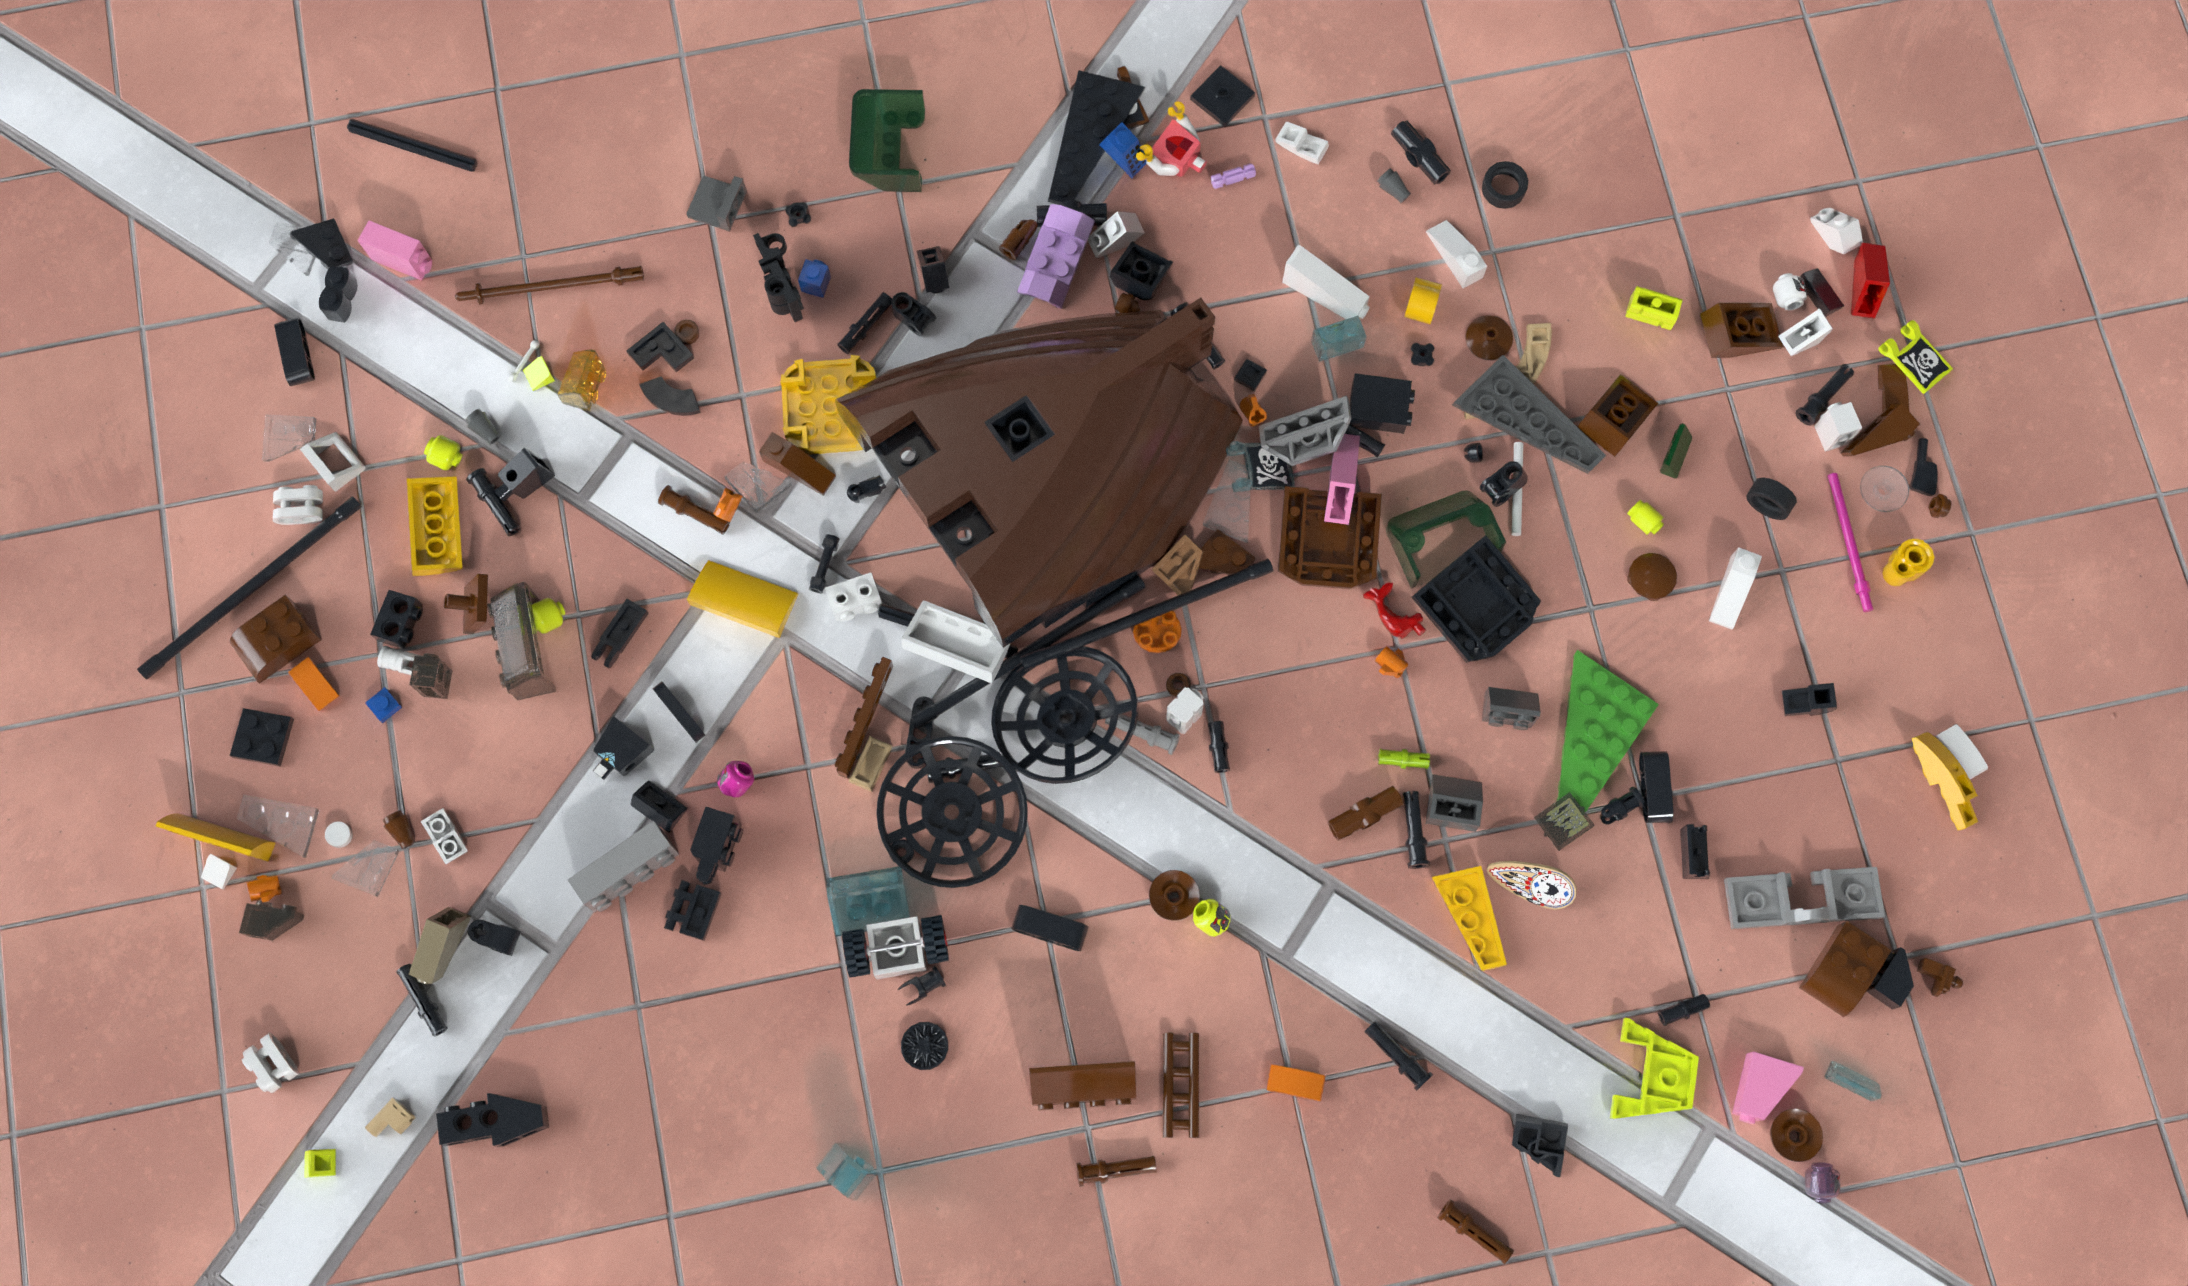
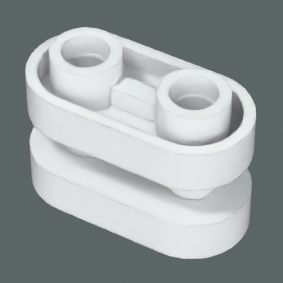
M305 485L303 488L297 489L286 486L279 487L278 490L273 492V503L281 506V508L273 510V522L281 525L321 522L323 520V510L315 507V505L323 502V491L315 485Z
M268 1033L260 1039L263 1046L261 1049L258 1050L252 1045L243 1052L244 1058L242 1062L249 1071L255 1073L258 1078L256 1083L263 1092L269 1091L274 1093L282 1087L280 1081L282 1076L291 1080L299 1074V1070L281 1042L272 1033ZM267 1056H270L277 1067L273 1070L265 1059Z

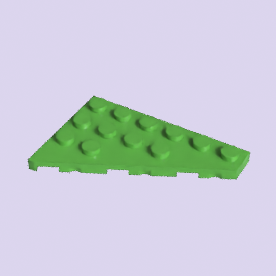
M1577 650L1573 655L1556 807L1570 798L1584 816L1659 704Z

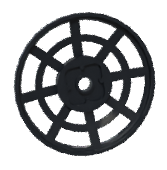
M1087 646L1053 658L1057 659L1059 673L1045 677L1033 687L1022 679L1033 668L1025 671L1022 664L1017 666L1002 683L995 697L991 725L996 745L1013 768L1028 778L1052 784L1072 783L1087 779L1110 766L1123 753L1135 732L1138 720V699L1130 676L1114 658L1100 650ZM1067 657H1086L1099 661L1104 666L1097 676L1081 671H1069ZM1112 670L1119 675L1126 685L1131 701L1117 705L1112 691L1104 683ZM1070 679L1083 680L1091 683L1085 693L1071 689ZM1060 681L1061 690L1053 693L1048 698L1039 693L1048 685ZM1016 686L1026 694L1019 706L1016 721H1001L1004 704L1010 691ZM1101 690L1107 697L1110 707L1096 710L1091 700ZM1033 700L1040 705L1037 720H1025L1026 711ZM1132 711L1129 730L1120 746L1117 747L1109 741L1116 730L1118 715ZM1065 714H1072L1073 719L1070 722H1061ZM1111 717L1109 728L1103 738L1093 732L1097 720ZM1039 729L1045 739L1034 748L1028 741L1025 730ZM1002 731H1017L1021 744L1029 753L1019 763L1008 751L1003 740ZM1085 740L1095 745L1089 752L1075 757V746L1083 743ZM1052 745L1065 748V759H1055L1043 754ZM1101 750L1111 755L1095 768L1075 775L1076 764L1091 759ZM1036 760L1048 765L1065 766V777L1041 776L1032 773L1027 768Z
M948 736L922 742L908 750L895 762L882 782L877 799L876 816L882 843L888 854L901 869L923 883L937 887L958 888L983 882L994 876L1008 864L1023 840L1027 827L1028 806L1022 781L1016 770L1003 755L983 742L967 737ZM955 744L972 747L967 762L954 759L936 762L931 748L938 745ZM921 752L926 767L918 771L905 788L892 783L891 781L903 764ZM984 752L996 760L1008 773L1011 782L997 787L990 775L976 766L981 753ZM957 767L962 768L963 771L958 782L944 783L939 769ZM930 773L935 787L926 796L912 791L918 781ZM973 773L984 780L990 788L989 791L977 796L968 787ZM1015 790L1018 796L1020 811L1016 832L1002 827L1004 821L1002 796ZM887 791L901 797L899 804L901 828L887 834L884 821V804ZM908 800L922 806V819L908 825L906 815ZM995 800L996 803L995 824L981 819V805ZM948 805H955L958 808L959 814L957 818L951 820L945 816L944 811ZM977 828L991 833L985 843L973 851L968 837ZM927 829L935 837L930 852L923 848L912 834ZM998 837L1011 841L1012 843L1003 857L990 869L983 872L977 858L988 851ZM906 838L911 847L927 859L922 873L913 869L899 856L892 845L893 842ZM945 842H959L964 854L961 857H942L939 855ZM936 863L945 865L968 863L973 877L959 880H943L931 876Z

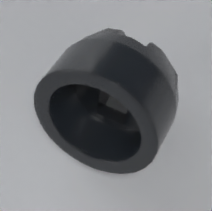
M1472 443L1465 447L1464 452H1468V454L1464 455L1467 461L1481 462L1483 460V449L1480 443Z

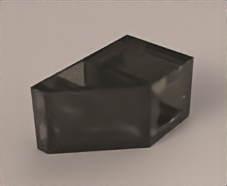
M257 900L256 905L246 903L239 933L247 937L273 941L303 921L304 915L296 911L297 907L282 904L281 908H274L272 903H262Z

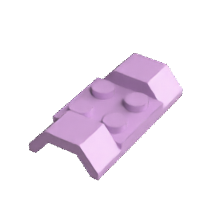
M1051 204L1034 244L1017 293L1038 298L1062 309L1095 220L1062 205Z

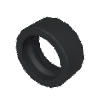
M1509 161L1497 162L1486 172L1483 179L1482 192L1484 198L1491 205L1503 209L1512 208L1524 198L1529 180L1524 169L1518 164ZM1502 174L1513 177L1518 182V191L1508 196L1499 194L1491 185L1493 178Z
M1764 477L1757 478L1746 495L1747 501L1756 511L1776 520H1785L1797 503L1796 496L1789 488L1778 481Z

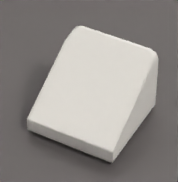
M210 853L201 878L224 890L237 867Z

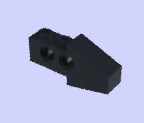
M487 1093L488 1104H486V1101L471 1102L469 1108L460 1109V1105L445 1107L444 1112L436 1113L439 1145L442 1146L492 1138L493 1146L504 1147L549 1128L546 1106ZM492 1111H496L498 1119L496 1123L490 1125L488 1123V1115ZM466 1116H470L472 1124L468 1129L464 1130L462 1120Z

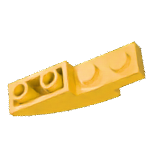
M1929 732L1912 738L1914 751L1918 755L1923 767V774L1930 786L1939 783L1941 795L1947 803L1950 818L1955 824L1957 831L1977 823L1978 820L1970 800L1978 795L1967 773L1955 756Z

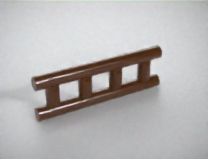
M1163 1033V1138H1173V1130H1189V1138H1199V1033H1189V1041H1173V1033ZM1173 1051H1189V1067H1173ZM1173 1077H1189V1093H1173ZM1173 1103L1189 1104V1119H1173Z

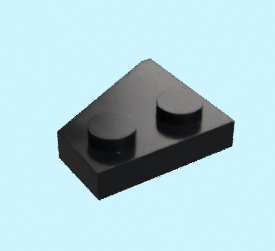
M334 218L290 231L291 238L304 246L310 255L319 259L325 268L329 269L331 266L344 267L353 263Z

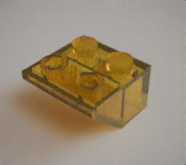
M589 349L573 352L558 392V397L562 404L590 411L592 404L596 403L598 387L600 383L604 382L606 377V369L596 350Z

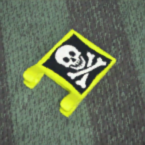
M1911 320L1900 331L1905 337L1913 341L1899 352L1895 340L1889 338L1879 346V351L1884 356L1891 358L1915 386L1925 394L1953 368L1921 334L1918 323L1915 320Z

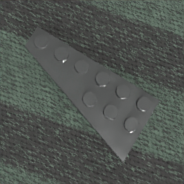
M1504 355L1452 404V406L1587 474L1606 456Z

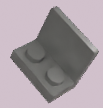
M703 176L687 211V217L730 232L747 193L743 179L734 176L731 183H725Z

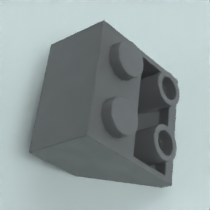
M1488 687L1485 692L1482 721L1488 722L1490 726L1502 727L1503 724L1513 725V728L1517 730H1528L1540 717L1541 710L1538 693Z
M1432 774L1425 824L1476 832L1480 827L1483 806L1482 782Z

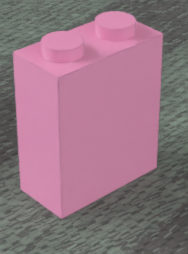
M372 221L367 222L358 242L372 261L419 280H422L425 274L429 273L432 267V259L419 240Z

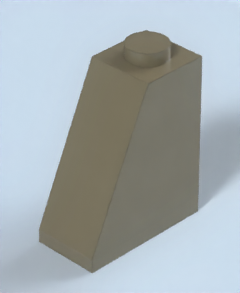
M447 907L426 919L409 975L416 977L423 984H433L443 978L471 916Z

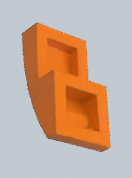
M309 657L288 672L318 711L340 696Z
M1271 1064L1266 1090L1321 1102L1326 1076Z

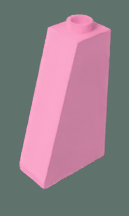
M1344 434L1337 451L1333 452L1324 519L1326 522L1349 525L1356 484L1360 436Z

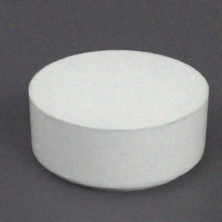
M334 822L325 831V839L333 847H345L352 840V830L343 822Z

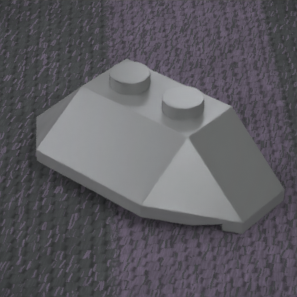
M1344 396L1260 425L1261 447L1291 466L1336 452L1351 421L1348 397Z

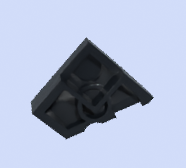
M1516 1114L1512 1146L1530 1155L1533 1161L1544 1165L1552 1171L1554 1176L1561 1177L1568 1123Z

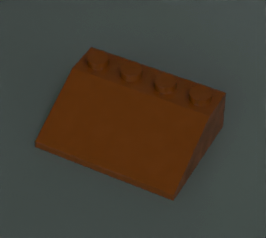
M1135 1061L1029 1068L1032 1105L1038 1106V1110H1053V1105L1064 1104V1109L1080 1108L1079 1103H1090V1107L1105 1106L1106 1101H1116V1105H1130L1131 1100H1136Z

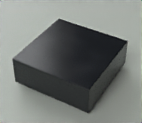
M1246 359L1235 376L1234 381L1255 392L1266 375L1267 369Z

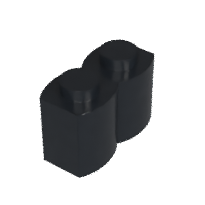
M331 266L325 275V288L319 297V308L328 320L345 323L351 314V300L356 295L358 285L357 280L348 268Z

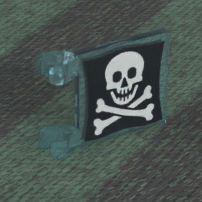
M1233 441L1230 443V446L1226 447L1228 456L1244 454L1248 478L1236 479V482L1232 483L1234 492L1284 490L1285 486L1295 487L1292 466L1263 449L1261 443Z

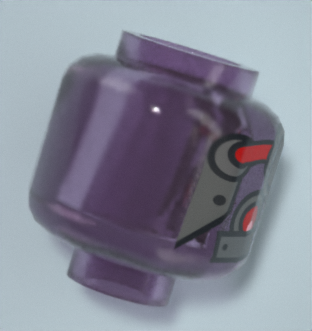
M1816 1162L1812 1163L1811 1167L1805 1170V1191L1807 1195L1814 1197L1815 1202L1830 1203L1832 1198L1840 1195V1173L1837 1169L1833 1168V1164Z

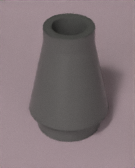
M1391 168L1377 180L1380 184L1379 187L1396 198L1400 203L1411 195L1398 172H1394Z
M476 409L465 419V422L468 424L467 428L486 440L490 445L500 438L501 435L497 432L485 411L482 412L480 409Z

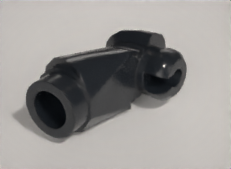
M880 475L877 477L873 476L859 482L858 485L851 484L847 489V497L852 502L860 503V500L867 496L872 497L881 494L882 490L887 487Z

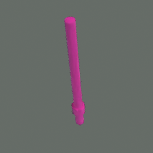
M1832 473L1828 475L1856 582L1854 584L1855 592L1860 597L1863 612H1870L1874 610L1869 594L1871 591L1870 584L1865 579L1838 474Z

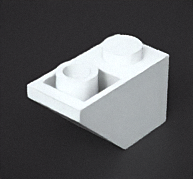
M1832 208L1822 209L1817 215L1810 218L1811 223L1825 243L1834 251L1846 254L1863 243L1860 224L1857 218Z
M1117 211L1089 236L1088 242L1095 257L1100 258L1128 247L1132 241L1135 242L1145 232L1136 213Z

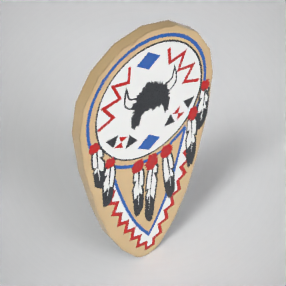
M1499 861L1491 863L1487 867L1489 876L1500 886L1541 907L1554 910L1562 909L1572 904L1576 898L1577 887L1574 880L1566 872L1558 868L1521 861Z

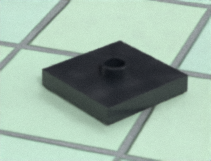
M1220 65L1190 96V100L1222 126L1226 127L1255 97V92Z

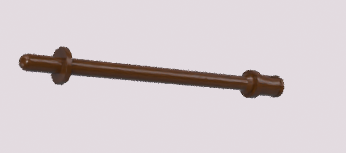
M642 266L623 269L615 267V270L610 273L485 289L482 288L480 283H477L475 290L457 292L455 299L457 301L477 299L479 305L484 303V298L607 282H614L621 286L625 282L644 281V275H642L644 272Z

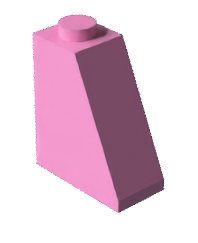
M1756 1052L1747 1053L1732 1114L1740 1116V1121L1749 1124L1765 1120L1803 1073L1804 1067Z

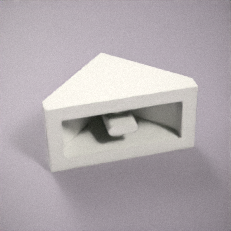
M1818 309L1778 337L1790 356H1793L1818 345L1833 328L1821 309Z

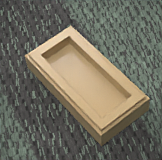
M869 736L850 776L849 783L872 792L893 748L892 745Z

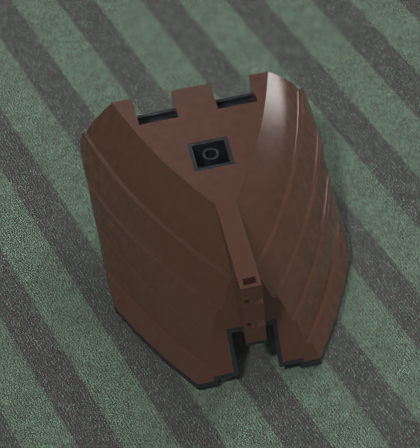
M1202 298L1197 299L1168 319L1161 310L1136 311L1060 319L1003 330L976 339L965 347L888 370L858 389L835 399L840 417L865 452L870 449L874 451L967 583L973 594L975 609L1003 648L1040 623L1046 629L1081 605L1085 609L1089 608L1119 589L1126 582L1157 564L1173 548L1216 479L1239 432L1243 419L1216 383L1198 378L1191 369L1211 356V341L1213 340V325H1215L1216 316ZM910 450L915 453V457L911 461H904L901 458L902 453ZM962 530H968L972 536L967 541H961L957 537L958 533Z

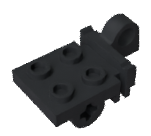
M759 233L753 235L756 246L763 259L758 260L764 274L769 273L764 276V287L773 312L778 315L790 313L794 322L802 320L801 310L804 307L797 288L793 287L790 281L791 278L782 257L787 251L784 237L778 233H772L764 237H760ZM773 242L782 243L780 249L778 247L769 248Z

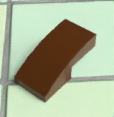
M1896 364L1878 365V389H1882V412L1894 403H1903L1909 410L1906 374Z

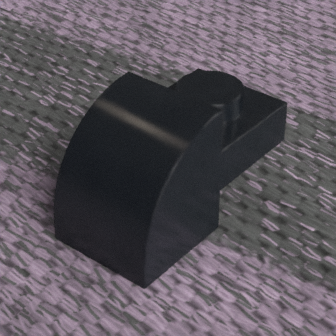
M1834 683L1782 690L1785 716L1804 714L1814 716L1837 709Z

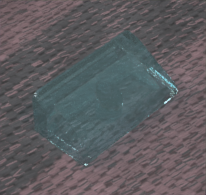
M1835 1061L1830 1062L1824 1076L1826 1077L1825 1079L1869 1101L1881 1098L1880 1085L1877 1082Z

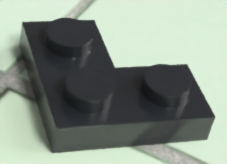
M664 322L626 351L642 371L662 357L677 373L694 359L689 349Z

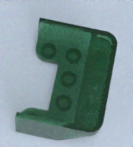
M861 89L853 95L849 168L853 176L882 191L922 192V177L919 171L915 169H900L901 129H916L921 127L925 121L926 108L923 90Z

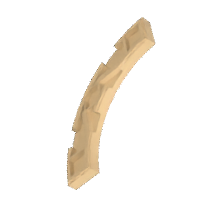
M1551 323L1528 324L1526 327V345L1523 356L1516 368L1533 384L1542 372L1548 357L1552 337ZM1464 412L1465 419L1476 418Z

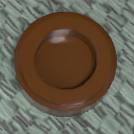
M682 320L676 325L675 335L683 344H693L699 338V329L692 320Z

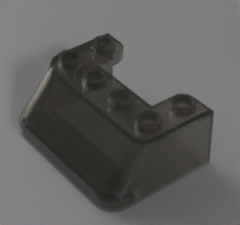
M526 582L510 586L491 597V603L487 604L489 615L494 619L495 625L491 627L494 641L498 642L499 648L495 650L498 664L502 665L503 673L499 674L502 687L507 688L508 693L512 694L517 700L556 692V687L544 675L532 604L539 602L540 599Z

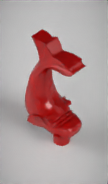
M1387 582L1380 589L1371 588L1363 594V598L1376 603L1380 620L1393 636L1403 639L1413 630L1418 636L1425 633L1426 629L1421 624L1423 621L1421 613H1416L1410 617L1408 615L1401 617L1393 613L1392 610H1389V607L1384 604V599L1393 589V582Z

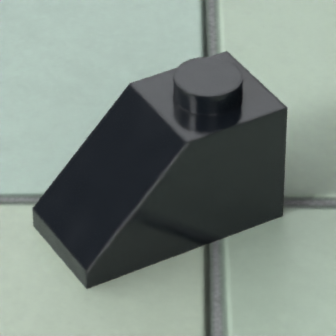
M940 246L917 250L926 293L937 294L950 288Z

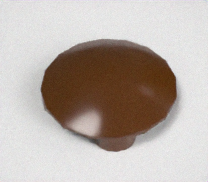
M1647 553L1640 555L1633 561L1629 568L1627 581L1637 594L1650 601H1657L1673 591L1677 584V572L1668 558L1657 553Z

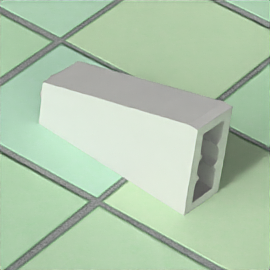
M1298 244L1286 262L1282 283L1353 324L1357 322L1359 317L1363 319L1370 308L1367 305L1370 296Z

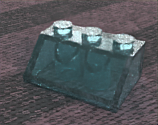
M899 866L826 878L827 898L836 937L842 936V932L862 928L864 932H867L866 925L910 918L903 870Z

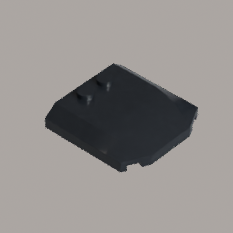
M1486 535L1411 596L1466 663L1491 658L1498 654L1531 626L1536 609L1541 602L1539 597Z

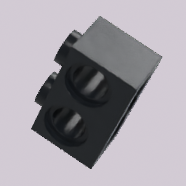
M388 590L370 635L379 642L405 650L407 643L409 644L413 638L414 625L422 616L423 604L415 597ZM408 605V609L404 613H399L402 606ZM399 627L397 634L390 636L391 630Z

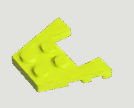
M1624 1018L1620 1042L1647 1047L1640 1099L1613 1095L1610 1119L1692 1109L1699 1057L1675 1043L1663 1039L1648 1028L1636 1024L1630 1018Z

